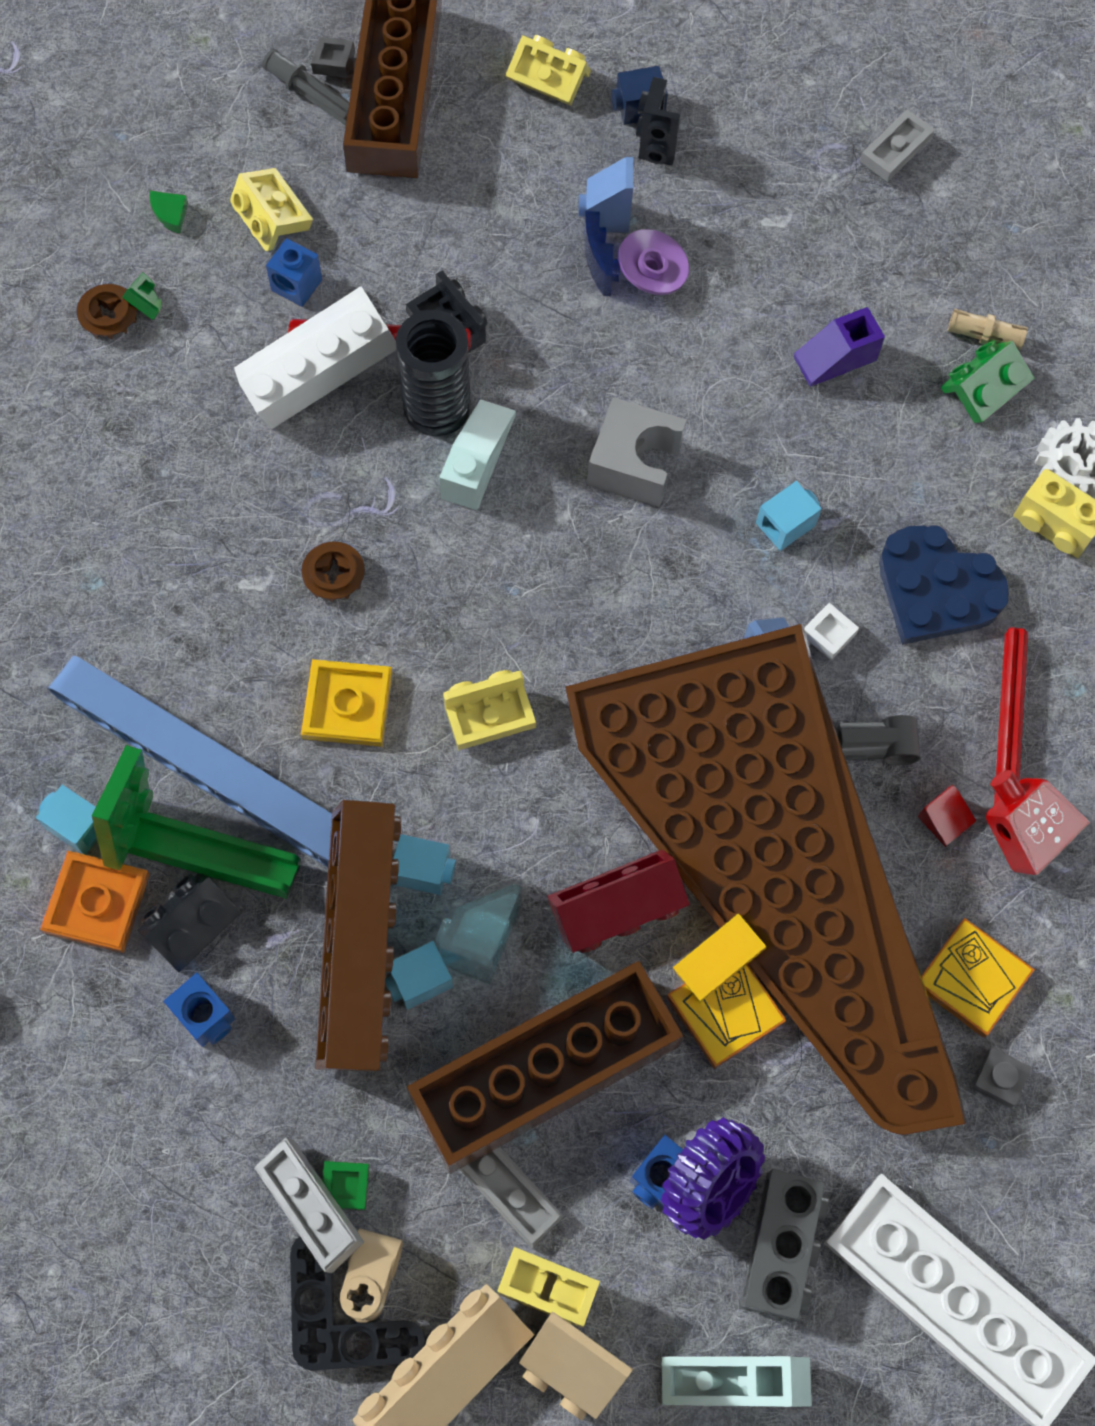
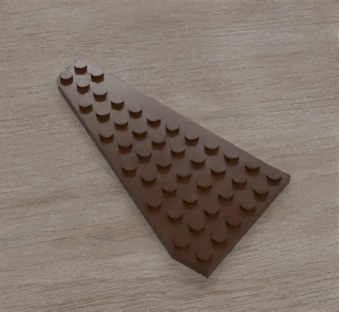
M798 624L565 686L579 751L658 850L663 849L675 859L682 881L716 924L721 928L739 913L766 945V949L748 964L869 1117L881 1128L901 1135L965 1124L967 1121L957 1079L819 684L804 626Z

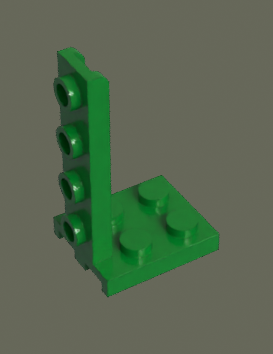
M128 745L125 746L92 814L105 867L120 871L129 853L281 898H288L301 866V858L299 856L148 812L153 800V790L149 788L148 783L149 769L145 767L142 749Z

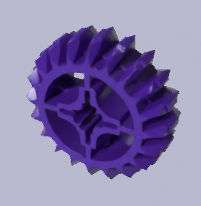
M723 1117L718 1121H710L705 1129L699 1128L692 1140H686V1147L681 1153L677 1154L674 1166L668 1168L670 1176L663 1183L665 1192L661 1197L663 1213L675 1225L674 1227L685 1235L689 1234L695 1239L699 1237L705 1240L711 1235L714 1237L718 1235L722 1227L728 1228L732 1219L735 1216H740L743 1206L750 1202L749 1197L752 1191L757 1189V1179L763 1174L761 1166L765 1162V1155L763 1154L764 1144L759 1141V1137L754 1135L752 1130L742 1123L738 1124L733 1120Z

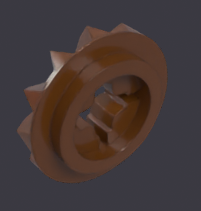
M101 284L89 289L80 298L77 305V318L83 330L92 333L96 339L99 336H107L112 340L115 334L120 332L127 334L128 327L136 323V313L138 311L137 308L122 298L127 289L116 284ZM100 305L110 311L114 310L115 318L103 316Z
M333 541L314 547L306 555L302 564L301 574L305 587L313 593L316 599L321 597L332 603L335 599H349L356 589L361 588L365 575V566L361 555L356 549L346 543ZM333 560H336L339 571L344 572V574L337 575L334 584H331L328 574L323 572H329L333 565Z

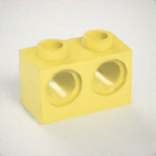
M514 1247L497 1294L548 1315L553 1311L568 1323L583 1328L600 1281Z

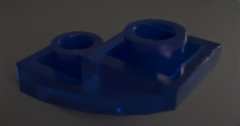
M585 211L584 248L588 267L602 295L611 296L612 282H619L620 278L618 259H613L614 244L606 243V227H599L600 211Z

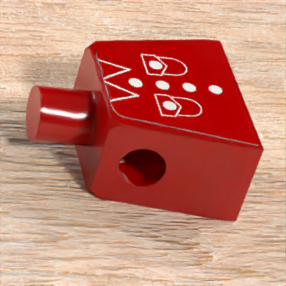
M1006 770L994 777L990 783L1000 800L987 812L986 820L1013 872L1038 875L1090 824L1087 818L1045 779L1023 778L1019 781L1011 770Z

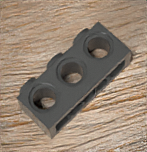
M772 1169L767 1173L739 1307L790 1321L799 1320L800 1312L807 1313L812 1294V1286L806 1284L809 1266L816 1267L821 1247V1241L814 1239L817 1222L825 1221L829 1207V1195L823 1194L825 1182ZM789 1189H796L804 1195L806 1208L803 1213L792 1212L786 1206L785 1194ZM781 1233L789 1234L796 1240L797 1253L792 1259L784 1258L776 1249V1239ZM772 1278L782 1280L788 1287V1298L782 1305L773 1303L767 1296V1284Z

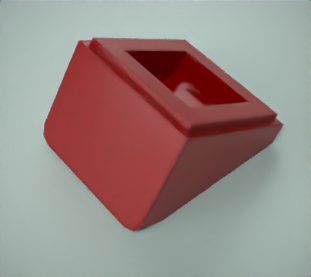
M953 784L926 805L917 816L945 847L976 822L960 792Z

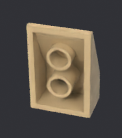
M553 1311L519 1362L520 1365L526 1368L521 1376L543 1393H545L548 1386L564 1396L559 1405L581 1421H583L587 1414L597 1419L633 1370Z

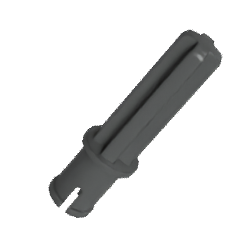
M271 49L266 54L262 63L264 70L269 71L286 83L285 86L289 91L296 90L346 125L349 101L306 72V67L303 64L296 65L279 53L277 49Z

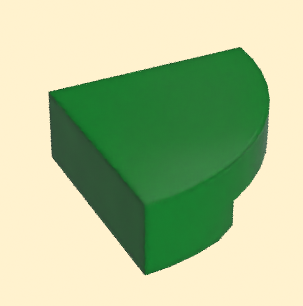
M150 190V204L156 218L166 229L181 233L188 206L186 195Z
M141 272L122 296L123 299L151 320L156 318L162 307L161 298L158 299L153 289L155 287L154 282L144 272Z

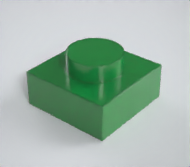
M324 1161L322 1181L341 1209L366 1211L370 1165L366 1163Z

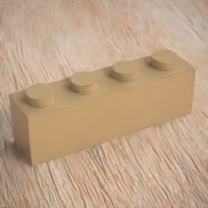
M485 1284L480 1290L471 1292L460 1305V1311L447 1324L439 1325L430 1333L426 1345L413 1358L404 1360L395 1369L392 1380L379 1393L371 1394L362 1402L358 1409V1414L352 1420L356 1426H447L534 1334L502 1298Z

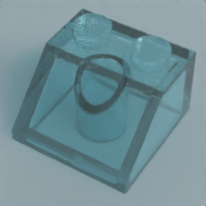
M516 884L506 886L457 907L452 919L444 918L438 931L436 942H439L438 951L441 952L446 968L490 985L521 909V886Z

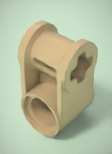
M360 1228L358 1233L364 1243L349 1257L348 1270L340 1293V1303L344 1312L352 1320L358 1323H369L378 1318L384 1309L390 1284L400 1261L403 1240ZM364 1288H367L369 1296L374 1301L372 1305H364L361 1312H357L358 1306L352 1301V1297L354 1294L361 1295Z

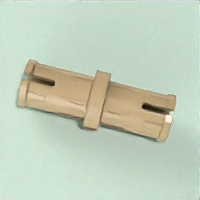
M954 308L947 332L979 339L981 344H986L990 341H995L996 344L1013 341L1020 351L1024 344L1028 327L996 320L994 315L988 314L985 317Z

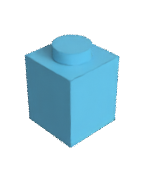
M795 481L760 506L756 524L781 551L816 526L822 508L814 493L808 489L805 490L798 481Z
M63 784L56 792H51L44 798L36 819L47 831L79 853L85 855L97 841L92 820V814L96 808L94 805Z
M403 834L400 835L394 859L399 861V874L396 886L441 895L444 883H452L456 860L450 858L449 844Z
M434 941L394 959L392 972L390 973L391 976L385 978V984L388 990L391 991L393 1001L397 1002L402 999L407 1010L453 988L452 978Z

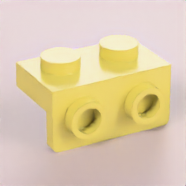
M1049 469L1043 470L1025 494L1013 515L1026 529L1038 532L1052 541L1057 549L1071 554L1078 559L1095 536V499Z
M499 671L489 676L488 680L474 684L470 681L461 682L453 685L449 691L443 693L444 707L458 751L536 728V720L524 688L522 671Z

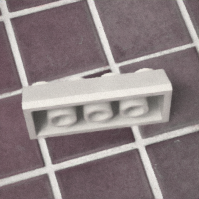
M360 286L243 361L234 369L239 384L256 413L273 429L397 350L396 340L366 292Z

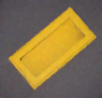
M738 913L672 968L701 1003L766 949V945Z

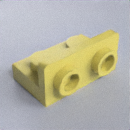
M522 35L505 76L507 79L571 106L583 77H589L591 69L585 61L586 57L569 48H566L565 53L553 48L554 44L544 37L535 35L531 39Z
M276 168L239 173L230 202L265 251L274 250L280 235L308 231L313 221L312 217Z

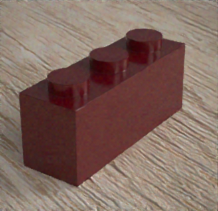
M663 849L547 896L562 940L572 953L577 951L580 953L593 951L600 947L602 941L616 935L624 937L634 934L640 930V925L655 919L663 921L673 918L679 913V909L690 905L675 859Z

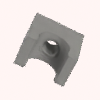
M613 397L589 460L587 485L660 507L665 493L668 474L662 469L651 468L645 465L638 456L644 451L652 449L664 450L669 454H679L687 419Z

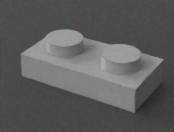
M906 110L862 152L860 162L888 182L932 139L935 129L909 110Z

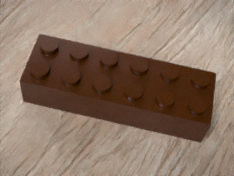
M365 0L343 141L346 172L419 178L442 0Z
M343 799L332 811L315 1058L316 1070L380 1071V1062L387 1061L389 1040L387 1035H382L383 1017H389L391 991L384 990L385 973L392 972L394 949L393 946H387L388 928L394 929L396 921V903L390 902V886L397 884L399 874L398 859H392L393 841L399 842L401 835V816L395 815V803Z
M637 961L407 1086V1090L449 1174H452L679 1048L683 1035L640 961Z

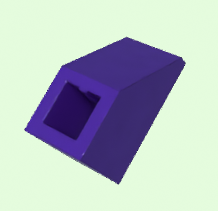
M865 307L834 319L798 349L793 357L809 386L812 387L877 361L885 335L869 308Z

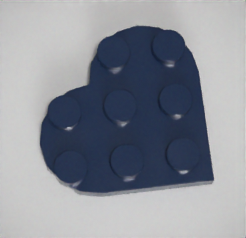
M925 525L908 526L888 536L879 559L880 575L902 645L978 630L990 625L1006 607L1009 595L1007 579L1000 567L996 565V560L992 555L988 553H958L952 541L947 537L946 531L937 525L929 527Z

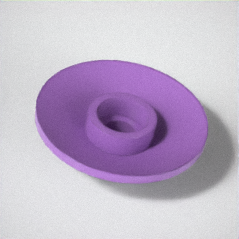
M641 229L630 233L620 245L618 251L620 268L625 277L640 290L654 295H667L677 291L685 283L689 274L688 259L682 247L670 236L656 230Z

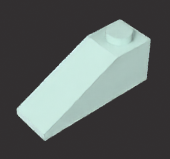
M479 400L453 443L439 477L441 499L478 510L515 418L516 410Z
M662 1357V1405L812 1406L810 1357Z

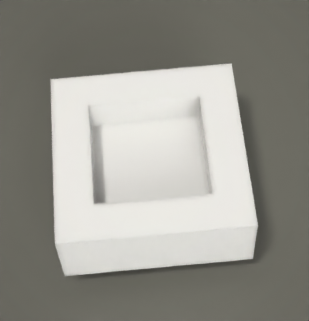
M830 603L805 627L807 641L830 660L852 640L859 630L858 626Z

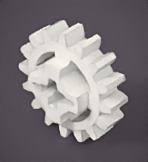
M1076 418L1070 427L1065 420H1062L1057 429L1052 427L1048 429L1037 447L1039 454L1035 459V464L1043 466L1039 476L1044 469H1049L1084 493L1088 492L1092 498H1095V476L1090 478V475H1095V421H1091L1088 427L1082 426L1081 419Z

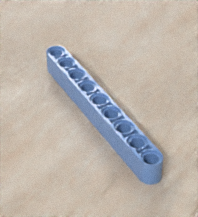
M77 656L71 657L48 687V690L56 698L133 747L142 749V752L328 868L332 813Z

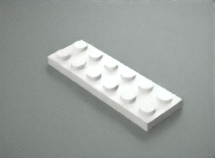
M882 1173L876 1177L824 1243L1031 1426H1050L1095 1365V1356Z

